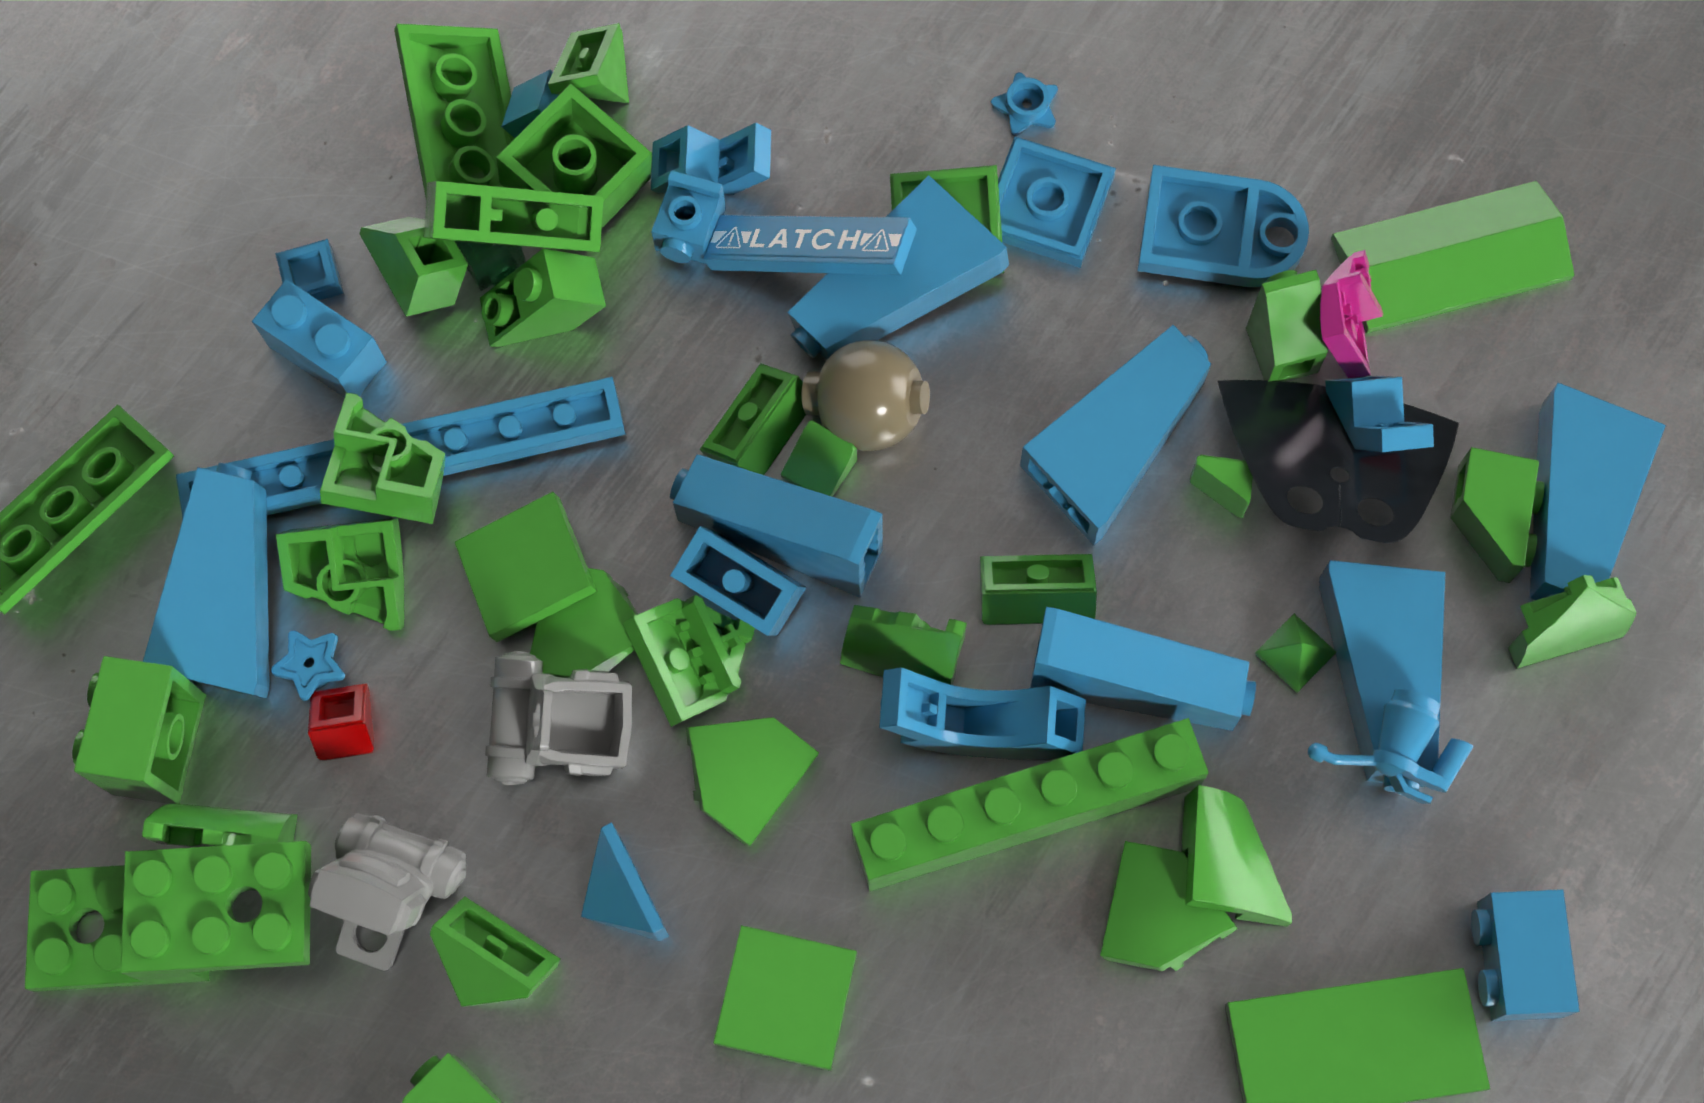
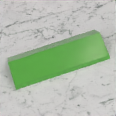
M396 24L394 32L425 197H427V183L433 181L504 187L499 183L496 157L515 138L501 127L511 98V91L498 29Z
M1537 181L1333 233L1331 237L1340 264L1354 252L1366 251L1370 265L1369 274L1372 280L1370 282L1371 289L1383 311V317L1362 321L1366 334L1572 280L1575 275L1563 215Z
M116 405L0 512V611L4 615L175 457L121 406Z

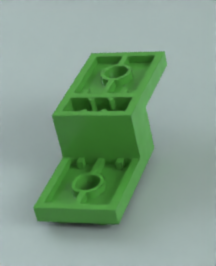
M307 841L125 851V865L31 871L25 989L35 992L209 981L210 971L310 965L311 898L308 895L311 881V844ZM246 891H258L262 898V908L258 916L249 922H237L233 915V904L237 897ZM99 912L104 919L103 932L95 941L83 944L77 936V926L88 913Z

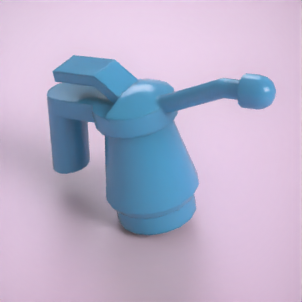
M1396 689L1391 701L1384 705L1379 749L1374 750L1372 755L1334 754L1328 751L1327 746L1320 743L1310 745L1308 755L1312 760L1319 763L1324 760L1333 765L1373 766L1380 773L1388 777L1396 793L1421 804H1431L1433 797L1408 787L1404 778L1432 790L1446 793L1474 746L1468 742L1451 738L1431 771L1420 767L1417 761L1439 726L1437 716L1441 705L1436 700L1420 693Z

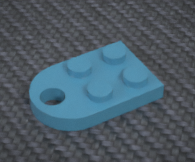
M1153 165L1137 271L1244 287H1261L1262 283H1265L1271 276L1279 272L1294 270L1299 264L1309 238L1307 216L1299 201L1290 192L1268 181ZM1273 227L1285 228L1293 235L1294 243L1287 247H1277L1268 241L1265 232Z

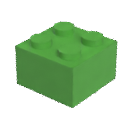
M572 84L496 157L499 183L504 187L604 196L602 228L651 179L652 152Z
M103 656L100 671L92 676L88 686L87 702L90 710L85 729H81L74 740L72 758L75 764L74 772L114 796L167 804H180L206 694L173 666Z

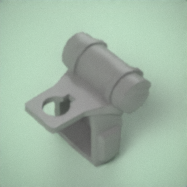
M512 651V653L495 657L494 677H491L490 687H493L490 739L485 751V756H488V777L502 782L503 785H518L534 778L536 766H546L549 764L563 765L565 773L575 776H608L613 769H623L626 767L632 729L631 683L619 680L617 673L588 669L573 670L570 678L543 673V661L536 658L535 655L523 651Z
M356 812L353 818H349L341 826L335 840L337 860L314 871L308 895L311 898L310 907L344 920L336 945V952L339 955L379 970L387 971L393 966L405 930L418 923L429 898L433 896L447 899L451 894H454L461 882L465 880L466 853L449 846V841L439 838L434 841L387 824L384 817L378 815L369 817ZM359 925L387 935L384 946L376 951L367 950L362 947L356 936L357 926Z

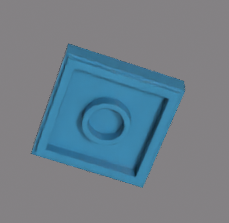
M1015 136L998 178L1002 242L1081 268L1112 185L1116 168Z

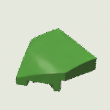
M588 568L597 590L596 593L537 622L530 654L543 661V673L556 677L570 678L572 671L578 669L610 672L613 667L635 650L622 623L638 613L628 599V593L625 588L616 583L604 570Z
M1582 575L1568 582V586L1564 587L1565 592L1520 606L1529 628L1523 630L1508 647L1516 669L1623 638L1634 622L1637 612L1632 600L1627 599L1618 577L1595 583L1592 576Z
M697 595L690 597L686 601L676 598L632 616L622 623L671 727L726 702L728 694L740 688L742 679H740L738 673L746 643L752 640L755 630L754 627L741 619L733 620L707 607L703 601L704 599Z
M774 717L685 727L687 745L690 746L695 784V790H693L694 801H699L701 811L744 845L751 846L819 754L818 751Z
M1125 841L1101 949V957L1107 961L1164 971L1171 967L1178 971L1185 966V960L1217 938L1221 937L1224 939L1238 928L1226 911L1185 906L1188 856L1184 852Z

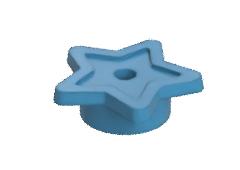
M1018 72L1015 74L1013 83L1008 88L1007 93L992 98L991 103L993 108L1009 116L1011 134L1014 136L1019 135L1031 125L1052 128L1056 120L1049 105L1055 97L1058 87L1056 85H1044L1041 81L1027 78L1023 73ZM1028 101L1032 104V106L1030 108H1024L1022 106V103Z
M295 630L290 631L288 634V654L272 666L271 672L273 676L293 680L299 697L303 701H307L316 689L324 687L329 682L343 680L345 673L334 658L339 637L334 633H328L311 640ZM308 658L314 659L312 667H305L304 663Z

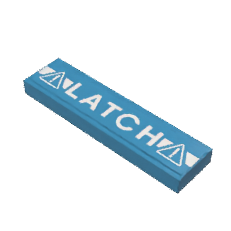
M720 215L703 260L711 270L901 275L917 228L912 220L906 217Z

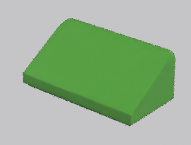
M760 363L706 439L700 451L711 459L765 475L806 416L802 405L803 381L797 375Z
M1092 554L980 556L981 611L984 624H1042L1046 607L1095 619L1097 588Z

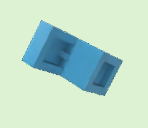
M754 123L719 140L687 125L654 141L652 147L651 190L659 194H665L671 170L722 184L724 195H734L770 179L771 129Z
M1366 376L1325 380L1326 393L1355 449L1391 452L1434 447L1433 424L1404 422L1402 377Z

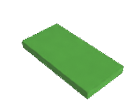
M1464 968L1234 1001L1225 1004L1243 1103H1407L1490 1090Z

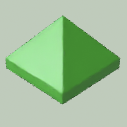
M1295 613L1255 652V655L1296 693L1336 654V651Z

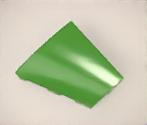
M346 392L333 432L334 449L320 489L321 503L433 524L443 480L445 453L427 441L411 437L406 427L393 418L384 422L363 408V398L357 394Z
M398 518L290 529L276 534L283 589L306 599L314 597L327 602L332 609L348 615L356 613L384 624L383 628L390 631L404 628V571Z
M854 605L844 638L840 664L883 677L884 670L902 667L934 680L953 685L957 660L965 639L967 623L956 619H949L946 630L943 631L930 627V625L914 613L901 611L887 612L873 607Z
M1197 785L1184 797L1181 852L1188 854L1185 906L1235 913V919L1285 927L1291 925L1292 912L1245 802L1229 792Z
M170 803L156 809L144 821L142 837L158 844L191 847L293 842L298 814Z

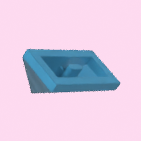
M611 822L600 830L581 917L649 939L661 941L669 937V934L619 833Z

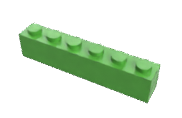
M1186 718L851 823L852 839L869 892L1191 791L1197 785H1202L1209 772L1190 720Z

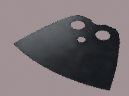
M1268 380L1217 381L1233 434L1262 497L1281 521L1297 528L1322 531L1328 527H1340L1341 513L1342 528L1353 531L1362 539L1383 543L1401 541L1418 524L1446 469L1459 427L1458 422L1404 404V422L1433 424L1434 447L1391 452L1358 450L1354 448L1326 393V386L1286 381L1268 382ZM1331 469H1345L1349 473V480L1346 482L1335 481L1330 475ZM1297 486L1311 488L1321 496L1323 506L1318 512L1313 514L1299 512L1289 504L1287 499L1288 491ZM1368 498L1381 500L1392 509L1393 520L1385 526L1369 524L1359 515L1358 504Z

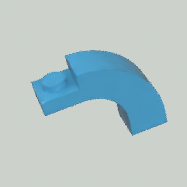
M901 667L884 670L879 728L901 735L900 743L935 752L1008 760L1058 759L1083 751L1086 699L1053 686L1003 691L964 688L946 684Z

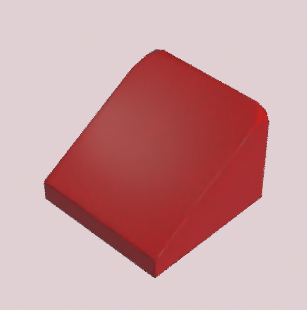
M367 683L314 691L310 697L308 735L319 760H330L373 752L374 733L370 692Z

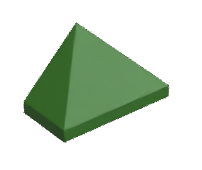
M619 23L572 32L548 82L552 94H561L572 84L587 98L629 103L623 32Z
M465 896L432 926L430 936L461 1007L528 998L558 967L561 960Z

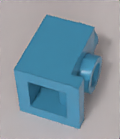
M671 170L668 177V187L651 231L655 250L660 251L664 257L674 262L689 263L692 260L706 264L703 260L718 219L720 215H724L726 210L723 185ZM679 216H682L685 218H689V220H680L678 218Z

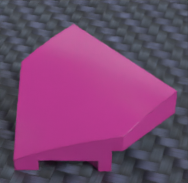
M1365 250L1354 252L1326 280L1322 286L1320 323L1322 340L1347 378L1371 375L1362 321L1383 317L1381 305L1371 289L1370 265Z

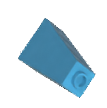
M928 175L886 216L910 218L917 228L902 274L827 273L788 311V315L795 328L791 337L810 357L814 358L820 353L825 359H828L835 351L849 343L862 340H879L1001 274L1009 266L1007 247Z
M1172 325L1023 446L1020 467L1093 546L1102 540L1203 387L1211 366L1206 350L1193 336H1184Z
M1561 383L1556 384L1544 400L1539 411L1537 444L1539 467L1537 481L1544 482V496L1540 510L1537 515H1534L1533 534L1537 535V547L1531 564L1529 598L1539 600L1565 592L1564 587L1568 586L1567 583L1582 575L1592 576L1595 583L1610 578L1663 435L1665 424Z
M696 455L689 470L682 468L679 471L670 491V499L674 500L673 506L679 522L696 529L700 526L711 528L750 552L861 598L883 550L882 513L702 455Z
M218 463L216 471L197 467L143 662L173 666L188 680L267 699L270 689L266 489L255 481L250 480L252 471L226 463Z
M1329 560L1319 577V590L1333 647L1336 651L1335 655L1360 755H1372L1374 750L1379 749L1384 705L1391 701L1394 690H1410L1441 703L1445 572ZM1440 710L1437 716L1439 726L1417 761L1420 767L1429 771L1432 770L1439 756ZM1363 766L1366 781L1383 783L1384 790L1396 793L1387 776L1380 773L1373 766ZM1404 778L1407 786L1419 791V787H1425Z
M1046 607L1030 688L1053 686L1084 698L1086 703L1178 721L1189 718L1190 723L1233 731L1241 715H1251L1255 699L1256 682L1247 680L1250 663L1248 661L1068 611Z

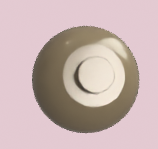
M878 340L856 341L841 347L825 361L821 372H807L802 385V405L806 415L819 416L823 427L842 440L852 443L857 450L861 451L883 450L901 442L915 428L921 414L925 415L930 404L929 384L927 381H922L921 374L913 360L896 346Z

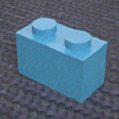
M287 279L252 320V323L268 347L344 398L346 392L360 396L387 362L373 336Z
M701 526L670 575L767 636H776L780 633L807 588L715 530Z
M1564 890L1493 892L1477 901V909L1471 913V932L1475 945L1482 946L1485 969L1480 970L1478 974V991L1482 1005L1489 1006L1491 1021L1565 1018L1580 1012Z

